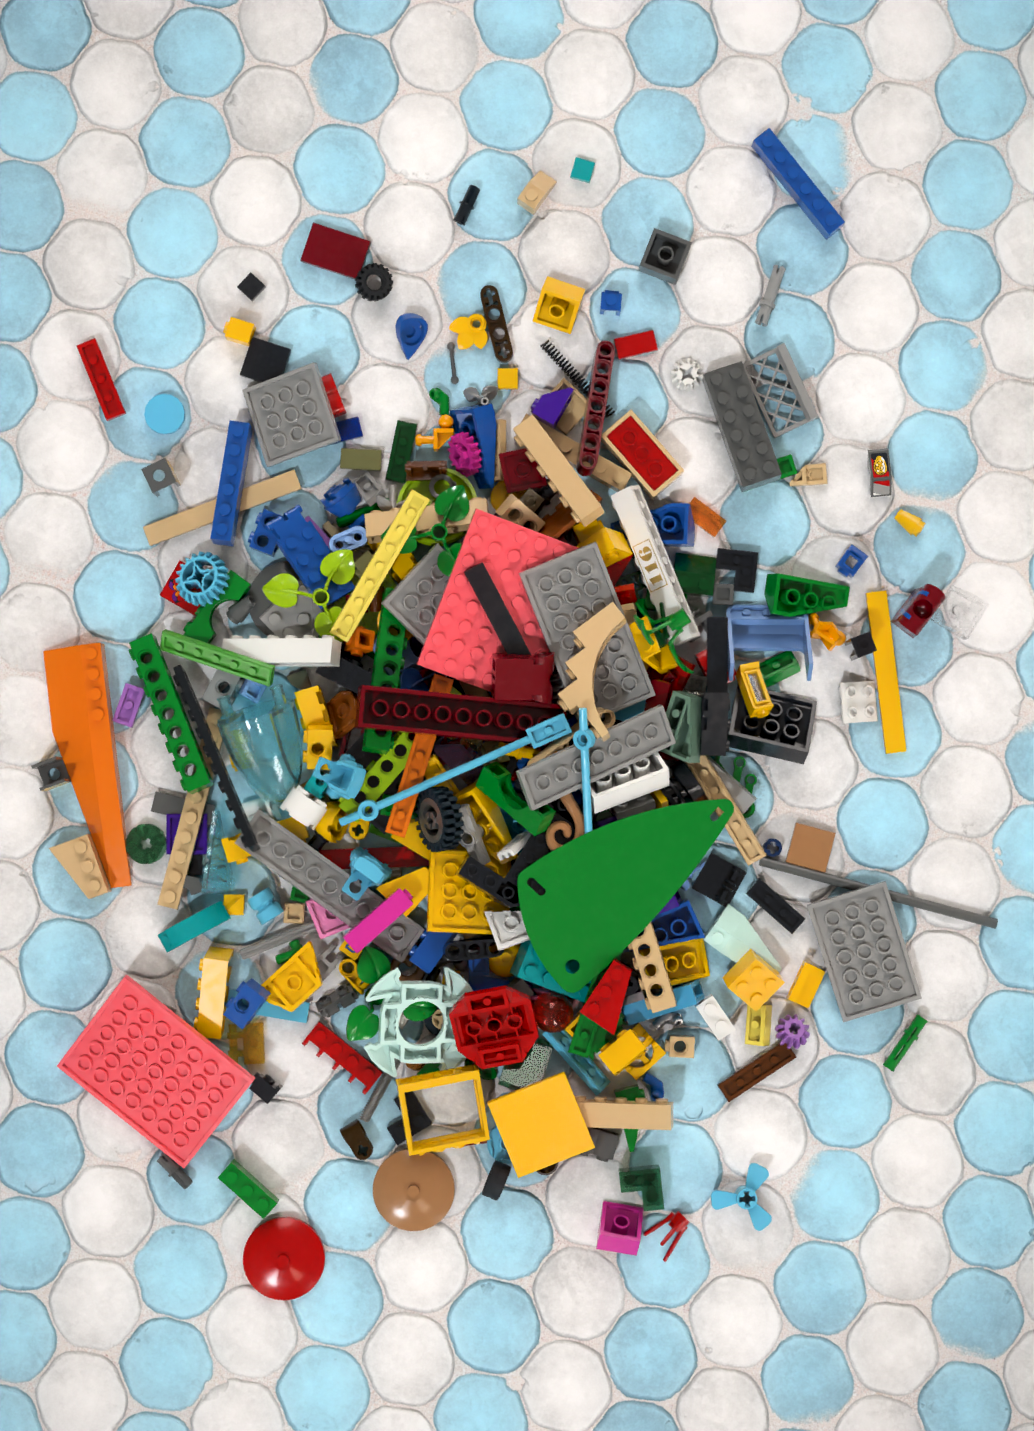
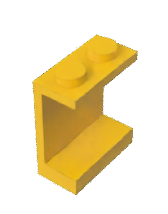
M648 617L641 618V620H644L646 630H651L652 626ZM635 622L629 625L641 659L661 675L678 666L669 650V646L666 645L660 648L654 633L650 634L654 645H650Z

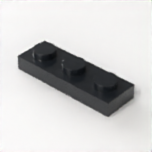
M760 878L745 893L791 934L805 920L800 913Z

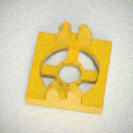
M637 1023L631 1030L637 1036L646 1038L642 1043L645 1047L651 1044L653 1054L650 1060L645 1056V1052L636 1059H640L645 1064L644 1066L635 1067L629 1065L625 1068L635 1080H638L666 1054L640 1023Z

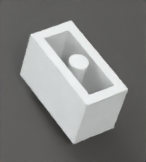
M709 994L698 1004L694 1005L718 1041L736 1030L712 994Z

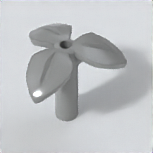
M493 385L483 388L481 395H479L476 388L470 387L466 388L463 394L469 402L478 401L476 405H487L489 400L494 399L497 395L498 387Z
M396 485L389 486V500L377 495V504L381 511L401 508L405 501L397 503Z

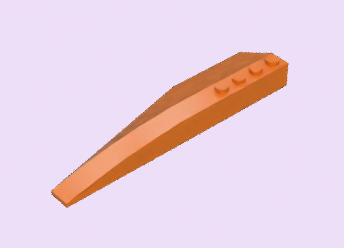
M91 643L43 651L52 732L110 887L132 886L114 724L112 721L113 715L105 645L103 643Z

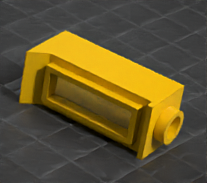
M759 661L741 664L735 676L750 718L766 717L769 715L774 704L771 702L762 677Z

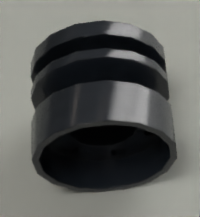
M682 760L670 766L673 776L669 778V786L660 789L668 800V806L677 805L676 803L678 802L680 804L686 803L684 799L686 796L695 802L705 795L700 784Z

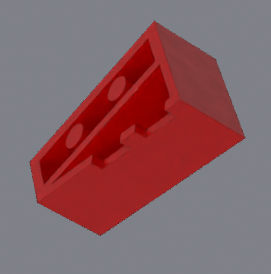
M614 959L580 1010V1013L613 1035H615L632 969Z

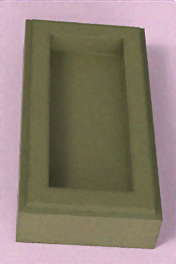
M341 448L340 469L381 471L382 450Z

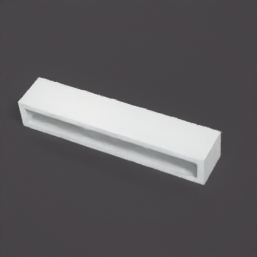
M233 635L231 639H223L222 648L274 665L275 667H339L342 642L335 640L334 636L322 635V638H316V636L304 635L303 638L293 635H286L285 638H279V636L268 635L267 638L250 635L246 639H243L242 636Z

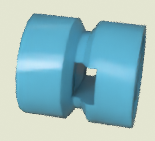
M270 887L247 900L251 909L258 911L256 917L261 925L284 912L278 901L273 902L274 894Z

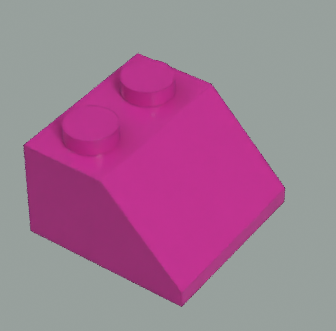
M603 1201L596 1249L637 1256L641 1240L643 1208Z

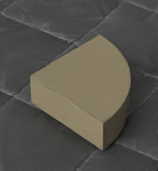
M306 670L286 676L288 681L298 689L303 690L312 687Z

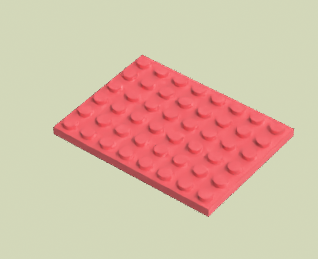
M475 508L416 664L491 692L493 653H507L464 571L483 562L531 655L549 652L518 573L576 550L578 547ZM519 700V701L535 702V700Z
M128 975L121 980L57 1065L59 1069L182 1168L188 1165L255 1080V1077Z

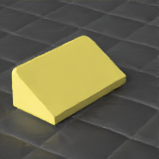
M747 1004L745 1044L757 1046L770 1045L772 1005L763 1004L755 1011Z

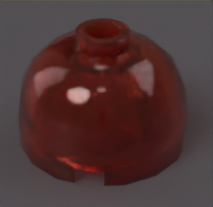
M558 992L543 993L533 1004L537 1027L548 1033H558L565 1030L573 1019L571 1002L566 996Z

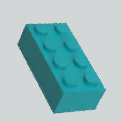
M530 940L521 943L510 973L518 978L581 1002L585 1001L591 983L590 981L578 992H566L546 970ZM574 959L569 960L565 966L566 971L571 974L576 973L580 967L579 962Z

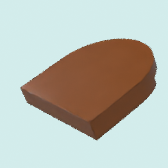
M341 691L326 703L331 725H333L334 738L341 739L355 727L358 695L352 691Z

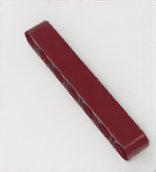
M601 341L598 344L593 358L576 470L581 476L591 475L598 461L615 347L609 341ZM600 351H605L608 355H603ZM598 369L604 370L605 374L599 373ZM598 387L602 389L603 392H598L594 388ZM591 406H597L600 410L596 411ZM593 424L597 429H591L588 425ZM585 443H591L594 448L587 447ZM582 462H588L591 466L586 467Z

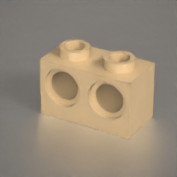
M512 493L495 511L500 518L521 526L525 522L530 521V525L527 528L536 532L545 525V522ZM516 509L513 516H508L510 510Z

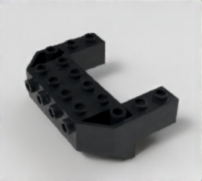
M516 777L512 783L513 789L524 796L519 779ZM560 798L548 803L556 811L550 824L561 820L571 826L572 835L569 838L564 837L562 830L555 832L557 843L564 845L574 838V821ZM546 831L537 836H530L507 875H498L471 856H467L455 875L506 908L520 906L517 886L518 875L525 868L552 852L546 842ZM534 878L527 880V884L538 895L542 896L545 894V889Z

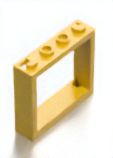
M476 1064L396 1079L409 1156L416 1154L422 1156L426 1152H442L446 1148H462L466 1144H480L482 1141L490 1140L480 1073ZM473 1079L480 1128L413 1141L405 1092Z

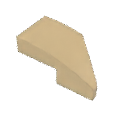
M826 463L803 466L789 483L790 487L828 484Z

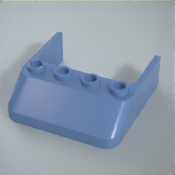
M731 605L727 608L729 681H733L734 651H800L804 654L807 681H811L813 656L808 614L793 617L770 614L768 605Z

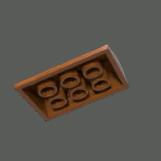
M590 490L592 494L595 496V498L598 500V502L601 504L602 498L598 494ZM561 502L555 507L557 511L551 516L548 513L542 518L545 525L538 531L557 540H560L562 537L565 538L573 531V526L579 524L571 516L570 513L573 512L569 506L565 508Z

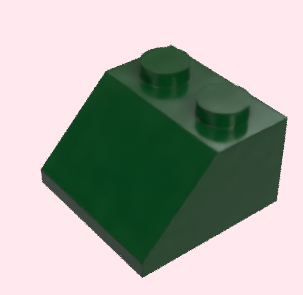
M676 552L674 571L683 593L711 598L715 582L716 558Z

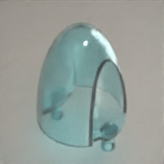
M282 684L270 688L273 700L251 705L237 711H233L229 695L217 698L222 713L217 725L225 747L238 772L247 785L260 798L271 804H282L291 789L299 785L302 774V738L294 700L285 697Z

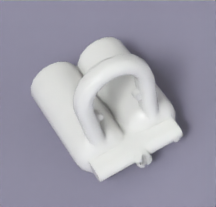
M264 796L242 803L249 822L259 809L275 821L282 818L279 811L280 805H277L275 796Z

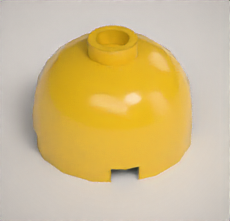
M332 801L326 803L328 810L315 830L329 842L337 843L336 840H342L346 834L349 824L340 825L339 819L346 816L347 813L339 807L341 802Z
M521 943L504 949L502 955L489 958V969L500 977L514 976L510 973ZM496 944L489 946L490 952L494 953L498 950Z

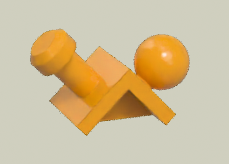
M448 414L442 415L438 420L441 428H433V436L417 434L415 436V444L417 446L433 444L434 452H438L450 437L454 436V428H451L453 426V418Z
M817 613L808 615L809 624L814 626L810 632V638L821 639L829 651H832L835 646H841L845 643V634L839 631L833 622L819 621Z

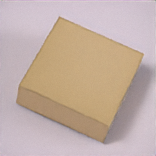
M284 902L283 923L304 924L305 903Z

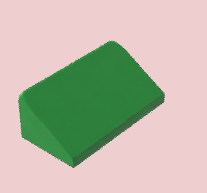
M784 651L759 664L766 688L801 671L792 651Z

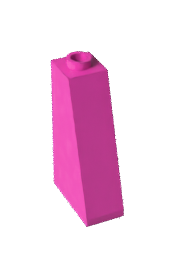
M398 888L342 937L356 953H359L413 905L411 901L413 896L406 889L402 891Z

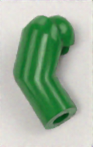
M432 388L429 391V396L439 404V415H449V396L439 388Z
M295 939L289 943L291 947L289 951L275 956L278 965L286 963L303 947L300 944V940Z

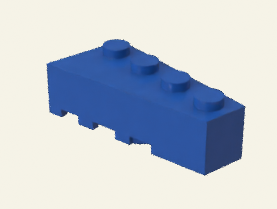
M687 898L681 901L680 906L658 914L652 920L659 946L706 938ZM643 944L640 946L639 950L647 949L650 947L646 944ZM627 946V947L623 950V953H625V952H631V951H633V950H629V948H628V946Z

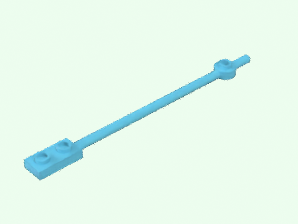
M579 708L580 730L574 733L573 742L581 750L584 834L593 830L589 748L595 744V735L588 729L587 708Z
M563 712L525 729L528 736L378 802L370 799L364 800L359 805L358 811L340 818L339 823L341 826H344L360 818L364 821H372L378 816L379 810L530 743L534 749L572 733L571 727ZM365 807H372V813H367Z

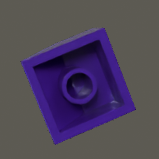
M569 387L544 394L540 400L536 398L531 406L532 415L537 420L555 429L573 398L574 389Z

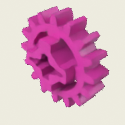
M460 432L451 436V441H448L450 448H447V451L450 452L448 458L453 461L451 466H455L456 471L466 477L478 473V468H481L479 461L482 460L479 456L481 450L477 447L478 442L474 443V437H469L468 432Z

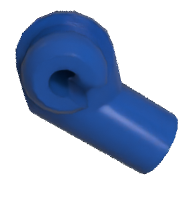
M646 1072L642 1081L650 1085L651 1099L656 1101L657 1098H663L664 1087L662 1081Z

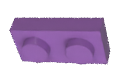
M125 683L112 720L113 722L133 728L145 694L143 688Z

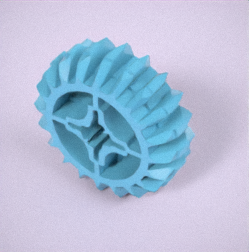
M200 551L198 556L192 553V559L185 558V565L180 564L181 571H176L177 575L180 576L175 579L176 583H178L176 588L180 591V596L188 603H192L195 606L199 604L206 606V603L213 604L214 598L220 600L218 595L220 593L225 594L223 588L229 587L228 583L225 582L230 579L229 575L226 574L229 570L225 566V562L220 560V557L217 555H213L210 552L205 554ZM210 565L213 566V569L205 570L203 566ZM200 588L202 592L194 593L191 589Z

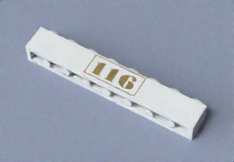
M640 485L629 486L611 495L612 506L620 518V526L625 531L628 538L627 543L635 555V563L641 570L643 583L650 592V600L656 607L658 619H661L659 603L663 602L665 617L683 608L691 620L689 624L682 628L684 631L675 639L674 646L701 636ZM668 625L667 631L670 638L667 641L669 642L677 630L672 631Z

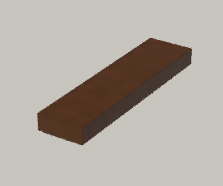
M779 1043L718 1083L717 1086L727 1101L730 1102L795 1059L796 1055L792 1049H787L786 1043L784 1045Z

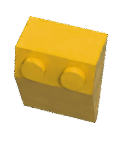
M703 938L659 946L671 986L710 976ZM650 948L641 949L639 952L642 956H648ZM648 964L645 968L646 974L654 976L656 974V967L653 964ZM654 984L651 989H661L662 987L659 984Z

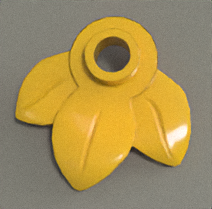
M472 314L468 318L458 317L449 326L451 331L458 333L457 345L460 350L468 349L473 344L482 349L488 340V335L485 331L486 319L481 314ZM475 321L480 322V326L477 328L473 326Z

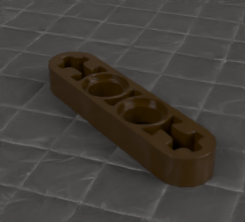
M487 285L481 289L480 298L494 354L499 362L507 363L513 357V350L499 294L494 286ZM490 290L491 293H495L492 296L493 304L497 302L498 305H490L486 308L485 305H489V300L484 295H486V291ZM492 309H496L500 313L499 318L496 320H492L488 316ZM496 329H502L505 332V336L502 339H496L493 336V332ZM508 342V344H504L505 351L510 352L507 354V358L498 355L501 353L500 345L495 346V344Z

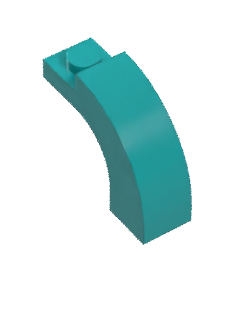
M219 901L158 934V937L168 953L231 919L222 901Z

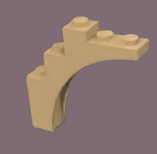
M614 602L573 631L575 637L573 641L581 651L565 662L567 667L565 672L572 681L576 680L558 693L560 699L558 704L564 712L568 710L571 714H574L579 708H587L588 723L592 727L590 730L594 733L596 739L600 737L603 742L610 738V735L596 709L594 676L605 646L614 634L627 623L625 616Z

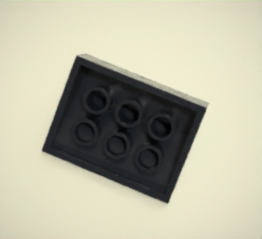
M737 684L730 715V731H728L730 748L804 765L809 753L817 701L767 690L771 702L774 704L769 715L763 718H750L740 687ZM752 686L756 700L758 702L760 701L758 692L756 690V687Z

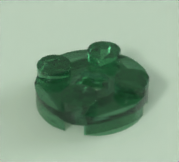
M140 824L129 832L126 839V851L137 863L152 864L157 862L166 853L165 834L156 825ZM149 838L152 847L143 849L142 840L146 841Z

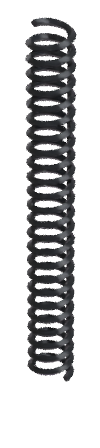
M549 340L540 345L542 350L548 353L550 359H553V362L556 361V365L559 364L558 367H562L561 370H564V373L570 376L569 379H573L572 382H575V385H578V388H581L580 391H583V394H586L587 397L589 385L585 388L584 386L588 381L583 383L585 378L579 381L582 375L575 379L580 372L574 375L577 371L575 369L571 372L574 366L567 370L571 363L565 367L569 360L564 364L562 363L566 358L559 361L563 355L558 358L557 356L560 352L554 355L558 349L550 353L555 346L548 350L552 345L550 343L546 346ZM613 408L605 412V418L615 413V411L611 412Z

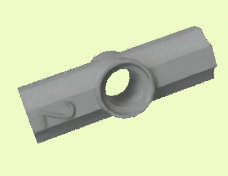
M461 804V808L458 811L463 814V817H460V821H464V826H460V828L464 831L460 835L462 840L459 843L466 848L469 856L485 865L491 860L482 840L484 831L475 822L469 804Z

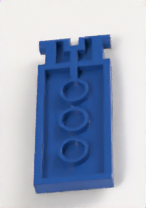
M297 505L283 513L286 521L281 516H278L266 523L265 528L267 531L272 530L278 539L275 543L308 592L312 594L315 589L324 588L328 577L321 573L320 565L323 558L331 553L312 522H306L301 514L303 511L301 506ZM331 579L327 590L329 594L327 606L354 590L355 586L351 580L348 583L339 585Z

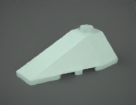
M727 904L705 933L706 938H704V941L736 963L752 949L775 970L780 972L782 967L760 939V936L753 929L745 915L730 904Z

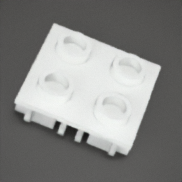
M874 681L839 683L838 690L841 698L839 700L841 702V706H839L841 708L840 720H842L843 724L878 721Z

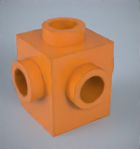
M357 626L348 643L343 640L344 651L350 652L355 657H362L363 654L372 652L375 631Z

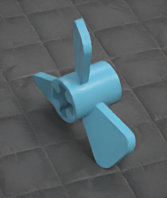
M751 1163L748 1167L746 1185L738 1187L735 1193L714 1190L711 1193L712 1207L719 1210L738 1203L741 1208L748 1210L754 1228L757 1231L763 1230L771 1223L772 1217L757 1204L755 1191L769 1177L768 1170L757 1163ZM744 1192H749L748 1195L752 1200L744 1202L740 1200V1197L745 1196Z

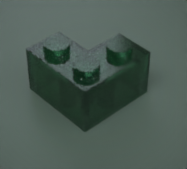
M659 1164L618 1169L621 1193L641 1191L644 1211L664 1209Z

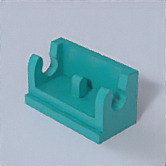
M312 775L303 789L318 799L324 800L328 786L325 781L322 782V780Z

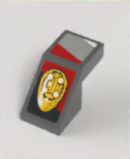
M888 448L868 450L867 468L870 474L871 497L891 496L892 476Z

